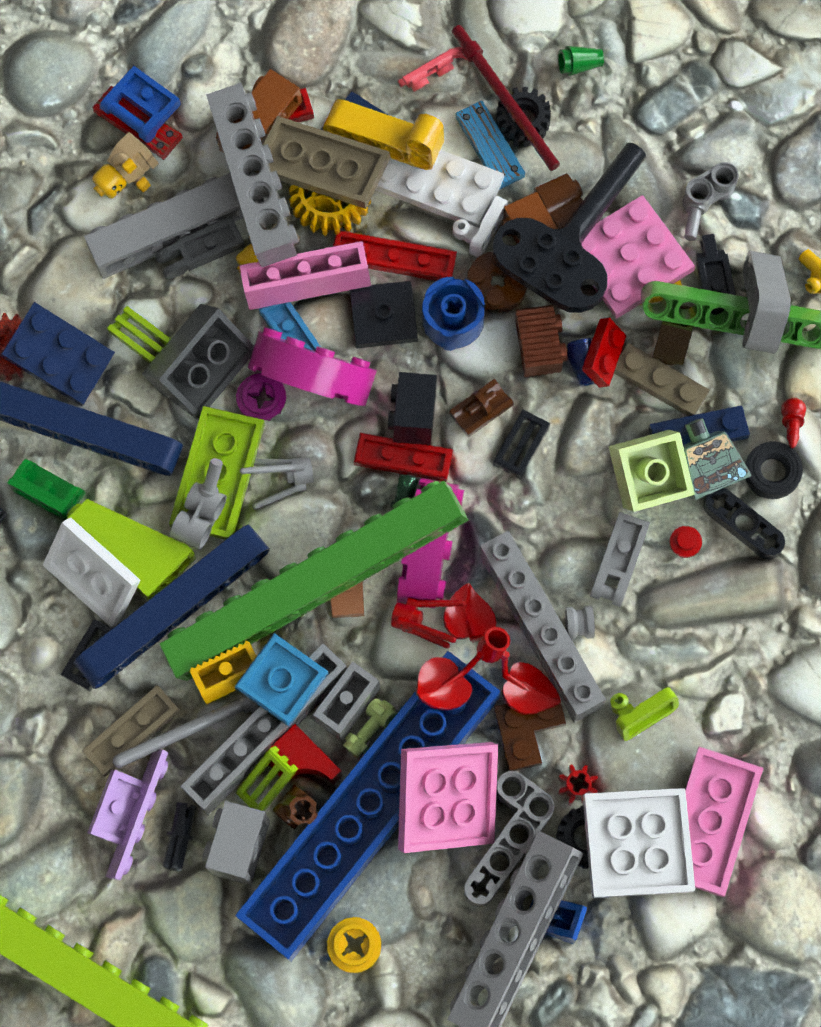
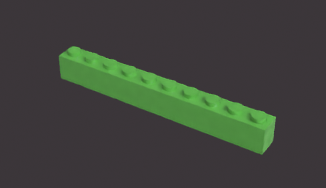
M434 481L427 484L421 489V494L412 499L407 497L399 500L392 506L393 510L383 516L382 514H376L368 518L364 522L365 526L357 531L349 530L340 534L335 539L336 543L327 548L322 546L312 550L307 555L308 559L299 564L291 563L279 570L280 575L271 580L263 579L252 585V591L243 596L236 595L227 599L223 603L224 607L214 613L213 611H208L199 615L195 619L196 623L171 631L167 635L168 639L161 642L160 646L175 677L185 681L192 679L191 667L196 668L197 664L202 665L203 661L208 662L209 658L214 660L215 655L220 657L221 652L226 654L227 649L232 651L233 646L238 648L239 644L244 645L245 641L250 642V644L257 642L469 521L452 488L445 481L440 483L439 481Z

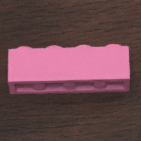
M363 241L299 253L297 256L265 267H261L259 262L239 265L249 310L371 286Z

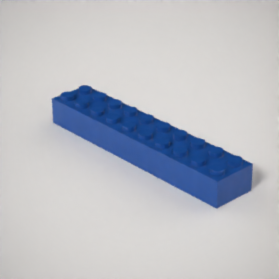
M449 651L442 657L453 661L459 671L466 666L464 662ZM473 669L463 676L471 684L472 694L461 707L452 710L435 709L423 703L416 695V691L413 693L319 810L316 819L306 826L235 915L290 962H292L398 828L401 749L464 744L500 699L501 691Z

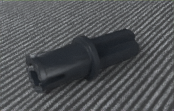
M177 802L175 805L176 809L171 831H167L166 834L169 840L163 862L165 869L181 871L183 868L188 842L193 839L190 833L195 811L197 810V807L194 805L187 807V803Z

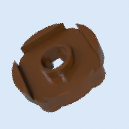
M487 252L479 256L468 270L467 280L473 282L482 292L485 310L510 311L524 300L527 288L506 275L496 265L493 252ZM502 276L504 278V286L500 287L498 284L492 286L490 284L493 280L492 277Z

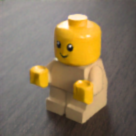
M128 132L115 145L107 160L109 164L103 165L93 175L92 181L96 185L93 189L99 196L103 197L106 195L108 198L113 199L126 187L127 183L133 182L136 183V186L142 192H145L151 184L143 175L148 169H154L159 163L149 149Z

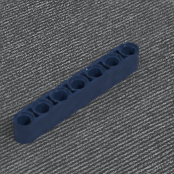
M0 381V421L158 474L172 476L183 449V445L179 441Z
M249 524L245 525L82 652L73 662L74 666L93 689L103 686L260 562L269 553L270 548Z

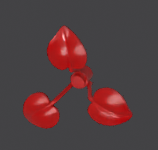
M470 583L457 590L450 600H464L466 604L464 606L446 607L443 615L444 626L449 634L456 637V639H466L469 637L472 643L479 641L477 654L461 671L458 670L457 665L447 658L435 657L426 661L420 668L417 676L416 695L426 705L435 709L452 710L461 707L472 694V686L463 676L480 660L494 663L501 659L502 677L507 680L502 687V696L511 709L520 714L531 715L559 705L561 698L556 688L535 666L525 662H517L512 665L508 673L510 653L506 650L511 642L509 634L504 629L496 627V616L492 608L477 594Z

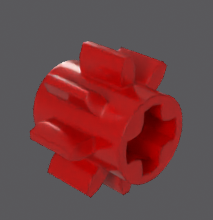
M571 764L569 765L570 774L568 777L559 775L558 780L565 783V787H562L558 794H567L570 798L568 801L570 806L574 800H581L583 804L584 794L598 793L595 788L591 787L592 783L597 781L598 776L590 777L586 773L588 770L587 765L582 770H575V767ZM577 778L583 780L582 786L584 788H581L579 793L573 791L574 785L569 781L575 782Z

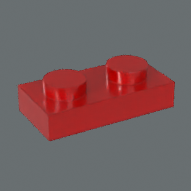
M610 317L599 320L582 368L585 374L599 388L610 386L626 339V334Z

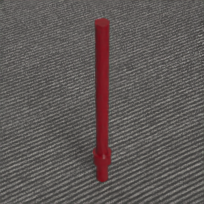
M461 25L455 26L451 32L462 46V53L468 62L474 63L549 170L557 169L560 166V162L484 58L480 45L477 41H472Z

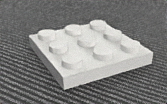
M685 788L588 793L583 795L592 898L695 892Z

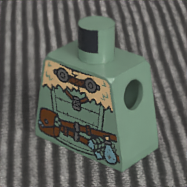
M703 418L685 425L691 442L684 444L683 447L695 494L688 496V498L697 500L751 477L750 471L725 431H716L709 434Z

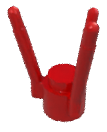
M408 597L406 604L397 602L391 617V626L448 649L450 647L448 642L455 643L456 637L422 625L423 611H419L418 607L464 606L466 602L453 599L417 600Z

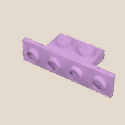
M158 750L151 754L142 780L117 770L110 771L87 832L90 835L117 844L105 877L121 880L122 876L129 872L133 857L130 854L134 844L140 841L144 833L145 825L142 822L146 811L149 812L155 803L156 793L154 790L158 779L161 780L167 771L168 761H166L169 752Z

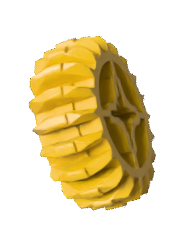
M295 185L289 187V194L291 196L289 203L290 207L294 208V217L300 218V223L303 227L310 225V230L313 234L319 228L322 229V234L325 237L329 230H334L335 235L339 234L342 227L350 232L352 229L351 222L360 225L361 216H366L368 213V207L365 209L352 204L343 209V201L334 200L331 197L312 192V196L306 199L309 190Z

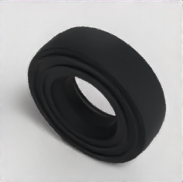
M770 441L758 445L750 452L745 462L751 474V477L745 479L748 486L757 495L767 499H780L791 494L799 485L803 474L799 455L793 448L782 442ZM769 459L780 461L786 471L784 478L779 481L767 480L761 472V465Z

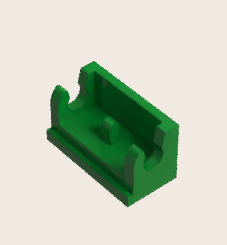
M27 459L23 460L12 478L10 477L7 482L14 493L64 521L67 519L68 512L85 495L83 489L72 485Z

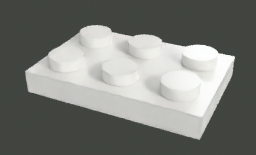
M71 517L61 523L43 563V566L111 628L121 621L141 581Z

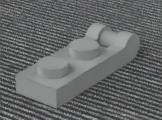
M619 512L590 597L598 600L602 597L611 600L613 605L621 607L650 522ZM607 577L619 581L617 589L605 585Z

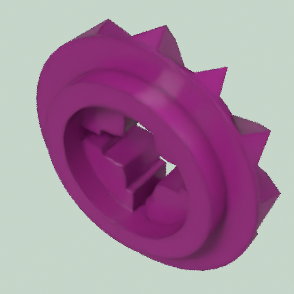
M261 373L253 374L247 377L238 387L236 394L238 408L245 416L271 421L276 415H281L282 409L286 404L285 387L282 382L265 377ZM263 387H265L266 396L271 400L264 401L261 408H259L257 400L252 397L260 396L261 392H263Z

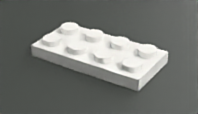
M440 150L431 170L420 169L390 158L375 190L454 221L466 220L469 225L480 228V223L501 187L504 173Z

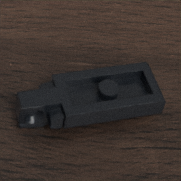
M714 234L702 235V241H700L702 253H696V267L701 289L736 295L728 253L725 254L724 249L717 250ZM715 308L710 314H721L724 308Z

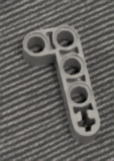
M750 250L747 253L743 268V279L750 313L745 326L742 345L746 349L775 354L779 348L791 306L782 260L777 255Z
M508 771L502 774L498 779L496 791L500 802L515 812V814L465 883V898L474 907L487 906L493 900L524 857L529 840L536 836L538 830L542 832L554 812L552 797L516 771ZM507 781H514L520 786L521 791L514 797L508 796L503 792L502 785ZM534 801H542L546 804L548 812L541 817L535 816L530 812L529 805ZM517 827L523 828L528 834V840L525 843L517 844L511 840L510 831ZM494 855H503L508 859L509 866L506 870L496 871L491 867L490 859ZM484 869L488 876L498 880V883L495 884L491 879L485 889L488 895L486 897L480 895L478 898L472 896L474 889L471 886L473 884L479 886L483 882L485 874L480 872Z

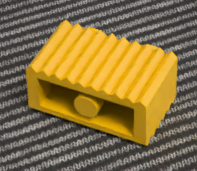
M245 641L244 645L239 644L238 648L233 646L232 651L227 649L226 654L221 652L220 657L215 655L214 660L209 658L208 662L203 661L202 665L197 664L196 668L191 667L190 673L206 705L236 691L234 686L257 657L250 642Z

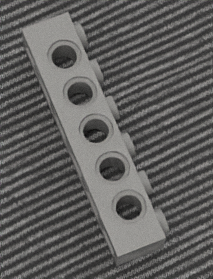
M238 83L206 94L254 253L261 267L297 256L294 244L298 243L299 239L294 225L288 226L285 218L291 214L285 197L279 199L277 190L282 189V185L277 171L271 172L269 164L273 163L274 160L268 144L263 145L261 137L266 135L260 118L254 119L252 113L257 110L252 92L246 94L242 83ZM241 118H242V121H240V122H238V123H233V122L236 121L237 119H241ZM251 144L249 148L241 150L243 146ZM253 171H259L258 174L249 176ZM268 197L266 201L257 203L260 198ZM277 224L273 229L265 230L268 225Z
M507 531L480 545L479 556L551 683L559 693L574 723L603 708L606 701L604 695L510 532Z
M322 644L309 658L328 670L329 674L290 727L259 707L180 786L207 815L251 773L266 754V751L294 724L298 726L329 694L347 670V665L326 645Z
M539 830L536 836L529 840L525 849L526 857L521 867L517 868L511 877V888L506 899H502L496 908V919L493 926L481 939L479 955L476 961H473L466 970V982L461 992L457 993L452 999L449 1008L451 1013L447 1020L460 1027L502 1026L584 853ZM544 864H548L549 872L547 876L539 880V868ZM533 895L534 903L532 907L524 911L523 902L525 898ZM517 926L519 931L518 937L510 943L508 933L512 927ZM501 957L503 959V968L498 974H495L493 964L496 959ZM483 989H486L488 999L484 1005L480 1006L478 995Z

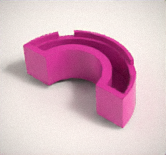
M264 327L263 332H258L248 369L254 372L256 370L261 371V375L311 393L334 399V397L345 399L344 402L366 406L377 370L369 368L371 362L354 356L351 361L335 358L334 351L319 346L316 347V351L304 348V341L287 336L286 340L282 339V332Z
M421 478L419 481L421 486L420 489L416 490L415 497L422 493L421 489L424 486L434 482V480ZM447 483L452 488L462 507L465 490L459 489V485ZM449 532L402 558V577H399L397 602L406 603L408 597L417 600H443L446 588V581L441 580L443 561L450 560L453 541L447 540Z

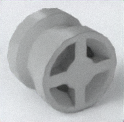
M585 606L582 610H575L573 607L565 608L566 631L571 640H574L577 636H585L587 639L594 638L595 625L592 606Z

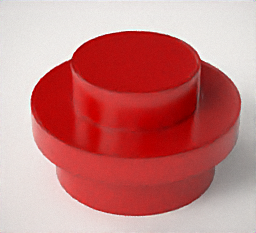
M678 527L671 534L670 548L679 557L691 558L700 551L702 537L693 527Z

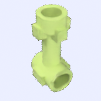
M378 698L372 700L366 709V714L370 719L356 735L349 733L346 736V742L343 744V747L356 758L362 753L365 754L369 749L366 745L368 740L380 726L386 728L397 715L395 707L386 700L381 701Z

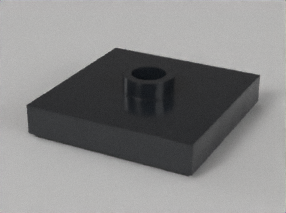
M411 281L375 284L350 290L357 349L418 342Z

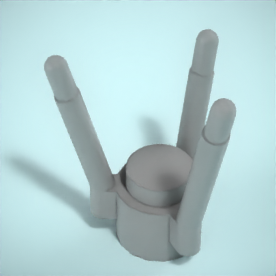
M310 458L255 459L254 465L265 466L240 469L241 474L286 472L288 483H294V486L252 505L253 509L261 508L293 493L307 491L306 484L314 483Z

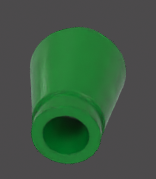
M566 46L565 49H560L558 52L559 71L561 74L567 73L568 76L603 67L604 65L602 49Z

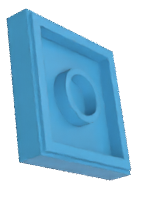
M274 633L234 687L290 727L329 672Z

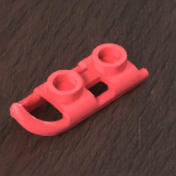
M455 47L449 49L398 80L399 86L407 85L408 88L411 87L415 92L429 84L427 77L437 73L438 77L443 76L454 69L452 65L454 58L466 59L462 53L463 48Z

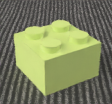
M665 430L608 446L623 508L636 512L695 495L680 432Z

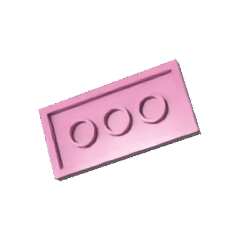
M700 746L697 749L685 788L695 888L725 897L763 768Z

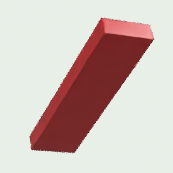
M340 231L335 236L333 247L363 241L368 269L434 281L445 277H453L457 251Z

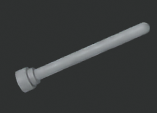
M240 694L235 701L117 754L113 758V764L121 768L242 711L245 714L251 711L253 714L260 706L245 695Z

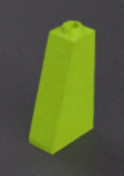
M86 499L82 504H76L67 514V519L71 517L141 580L136 591L147 601L177 579L196 560L193 549L188 545L89 499Z

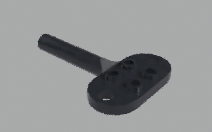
M626 143L561 229H552L532 218H516L502 225L493 239V258L496 265L506 275L559 309L569 313H582L597 306L602 301L607 289V272L603 264L582 247V242L645 160L646 154L642 148L634 143ZM506 235H515L519 239V243L509 246L502 239ZM590 284L598 292L593 296H587L581 292L580 288L583 285Z

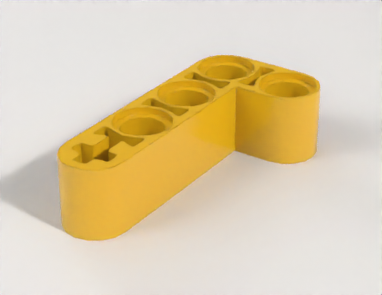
M342 99L335 100L323 125L324 131L389 151L391 159L424 170H431L444 143V126L439 119L432 115L419 114L415 124Z

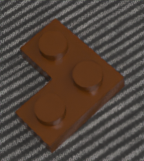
M561 702L555 707L531 715L520 714L511 709L507 703L494 706L509 771L542 765L535 733L566 726Z

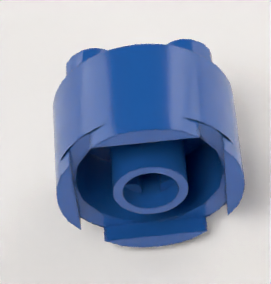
M445 277L437 280L427 289L422 303V324L426 335L435 344L447 351L463 348L473 343L484 328V297L480 289L473 282L466 279L460 280L454 279V277Z

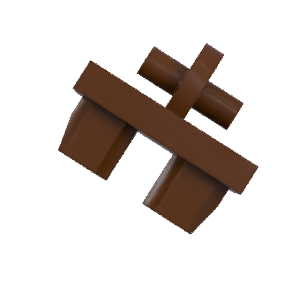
M493 379L449 410V414L469 438L514 406V402L502 390L496 379Z

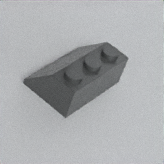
M200 304L142 375L162 395L199 420L203 406L210 407L251 358L254 345L219 308Z

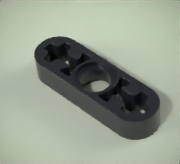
M722 488L706 496L704 510L707 515L757 555L764 559H774L781 554L785 547L783 533L732 492ZM721 497L726 500L724 503L725 508L719 507L715 509L712 498L715 500H719ZM733 506H735L737 510L734 511L730 520H728L725 517H727L729 511L731 512ZM742 515L748 516L753 522V528L749 531L738 529L735 523L736 518ZM760 526L763 530L756 537V539L753 540L751 537L756 533L757 529ZM772 537L776 540L774 546L777 549L770 547L767 550L763 547L765 544L764 539L769 540Z

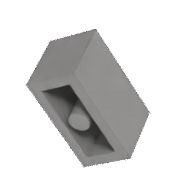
M352 662L314 712L315 722L342 741L381 689L380 681Z

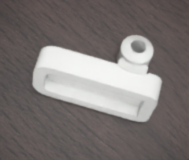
M499 196L494 198L480 223V228L469 225L463 219L457 220L453 224L454 237L470 243L469 254L478 258L485 253L501 224L504 206L508 205L507 200Z

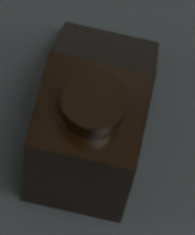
M681 305L679 308H681V309H689V308H691V307L685 306V305ZM662 321L652 358L658 359L665 365L673 366L678 364L683 366L694 326Z

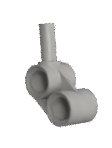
M728 162L718 163L687 184L683 198V207L688 213L684 235L686 240H696L700 217L708 211L711 204L718 200L729 199L733 195L739 178V172L733 164ZM717 179H725L729 184H721ZM700 194L704 197V199L698 200L695 199L692 195Z
M216 458L210 460L205 482L203 484L196 482L191 487L184 505L188 511H181L177 515L170 531V537L199 550L206 544L212 527L226 503L227 496L220 493L217 488L223 465L221 460Z

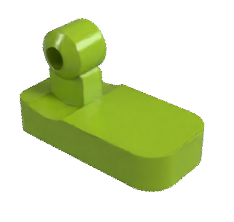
M667 687L634 708L632 704H629L628 697L625 694H614L610 699L612 711L618 715L616 720L618 733L624 741L632 739L673 713L679 706L678 697L670 687Z

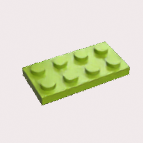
M203 406L170 517L169 525L171 528L177 515L181 511H188L184 505L191 487L196 482L200 484L205 482L210 460L216 458L223 462L217 488L227 498L220 516L212 527L210 537L226 540L234 534L251 474H241L240 469L253 467L265 426L264 420Z

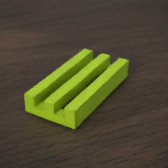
M126 306L123 309L124 313L121 316L118 315L115 318L116 322L113 325L110 324L107 330L144 360L151 363L155 357L122 333L120 328L124 327L158 354L164 347H161L127 320L130 318L165 346L171 338L130 307Z
M276 746L271 747L235 792L250 808L265 811L298 770L294 764L290 766L287 763L289 759L285 755L281 757L278 754L279 749ZM272 761L275 765L250 796L247 791ZM281 770L283 772L281 777L262 801L257 804L258 798Z

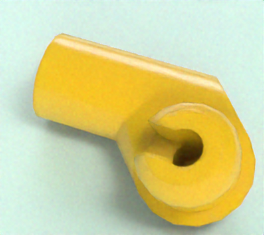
M807 249L799 257V262L810 270V278L806 280L805 288L810 294L821 293V259L811 250Z

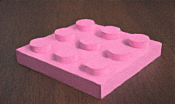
M643 195L596 223L582 242V247L594 255L603 264L607 272V289L602 300L616 319L642 304L641 290L647 283L660 281L674 284L695 271L693 262Z
M484 742L401 749L398 850L403 853L487 845L495 842L498 744Z

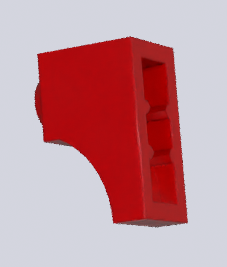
M296 724L271 746H276L279 749L278 754L281 757L285 755L289 759L287 763L290 766L294 764L298 768L291 780L300 774H314L323 777L334 785L343 776L342 771ZM271 761L268 765L272 769L275 764ZM280 770L277 775L281 777L283 772Z

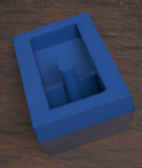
M561 900L545 934L574 944L579 935L587 907Z

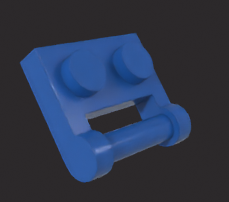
M133 66L103 98L100 103V109L106 114L116 116L139 133V138L149 143L154 139L159 128L178 109L181 102L180 98ZM124 98L149 116L150 119L144 123L118 104L119 101Z

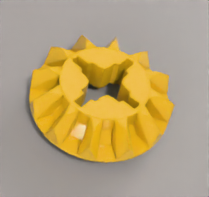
M358 917L346 918L332 928L327 940V951L331 961L339 969L350 973H360L371 968L379 958L381 938L378 930L369 921ZM347 933L349 937L355 940L359 937L362 938L364 935L367 936L360 945L363 950L362 953L365 955L363 958L354 951L344 956L342 955L349 946L344 934Z

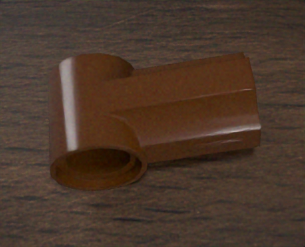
M296 785L290 788L272 810L294 830L302 823L311 824L318 816L316 813L317 803Z

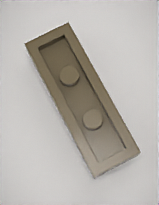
M630 343L627 344L620 355L614 374L686 416H692L697 413L710 389L670 366L663 364L658 359L652 358L651 355Z
M157 685L84 748L82 752L100 773L106 777L111 770L116 768L113 764L114 756L146 742L177 715L180 710Z

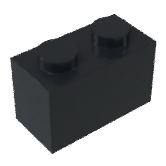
M399 372L398 384H392L391 403H396L395 411L389 410L388 430H393V442L431 445L437 375Z

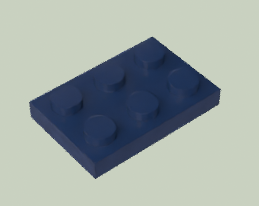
M34 302L0 356L78 405L83 406L115 352Z

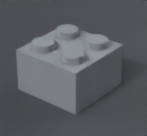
M225 801L223 809H217L212 825L213 828H216L213 842H207L202 861L206 862L205 868L212 875L251 886L270 824L265 811Z

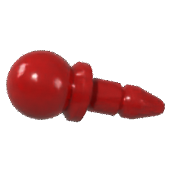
M789 398L781 406L782 424L787 428L786 439L790 448H795L799 441L800 428L805 423L806 405L799 398Z

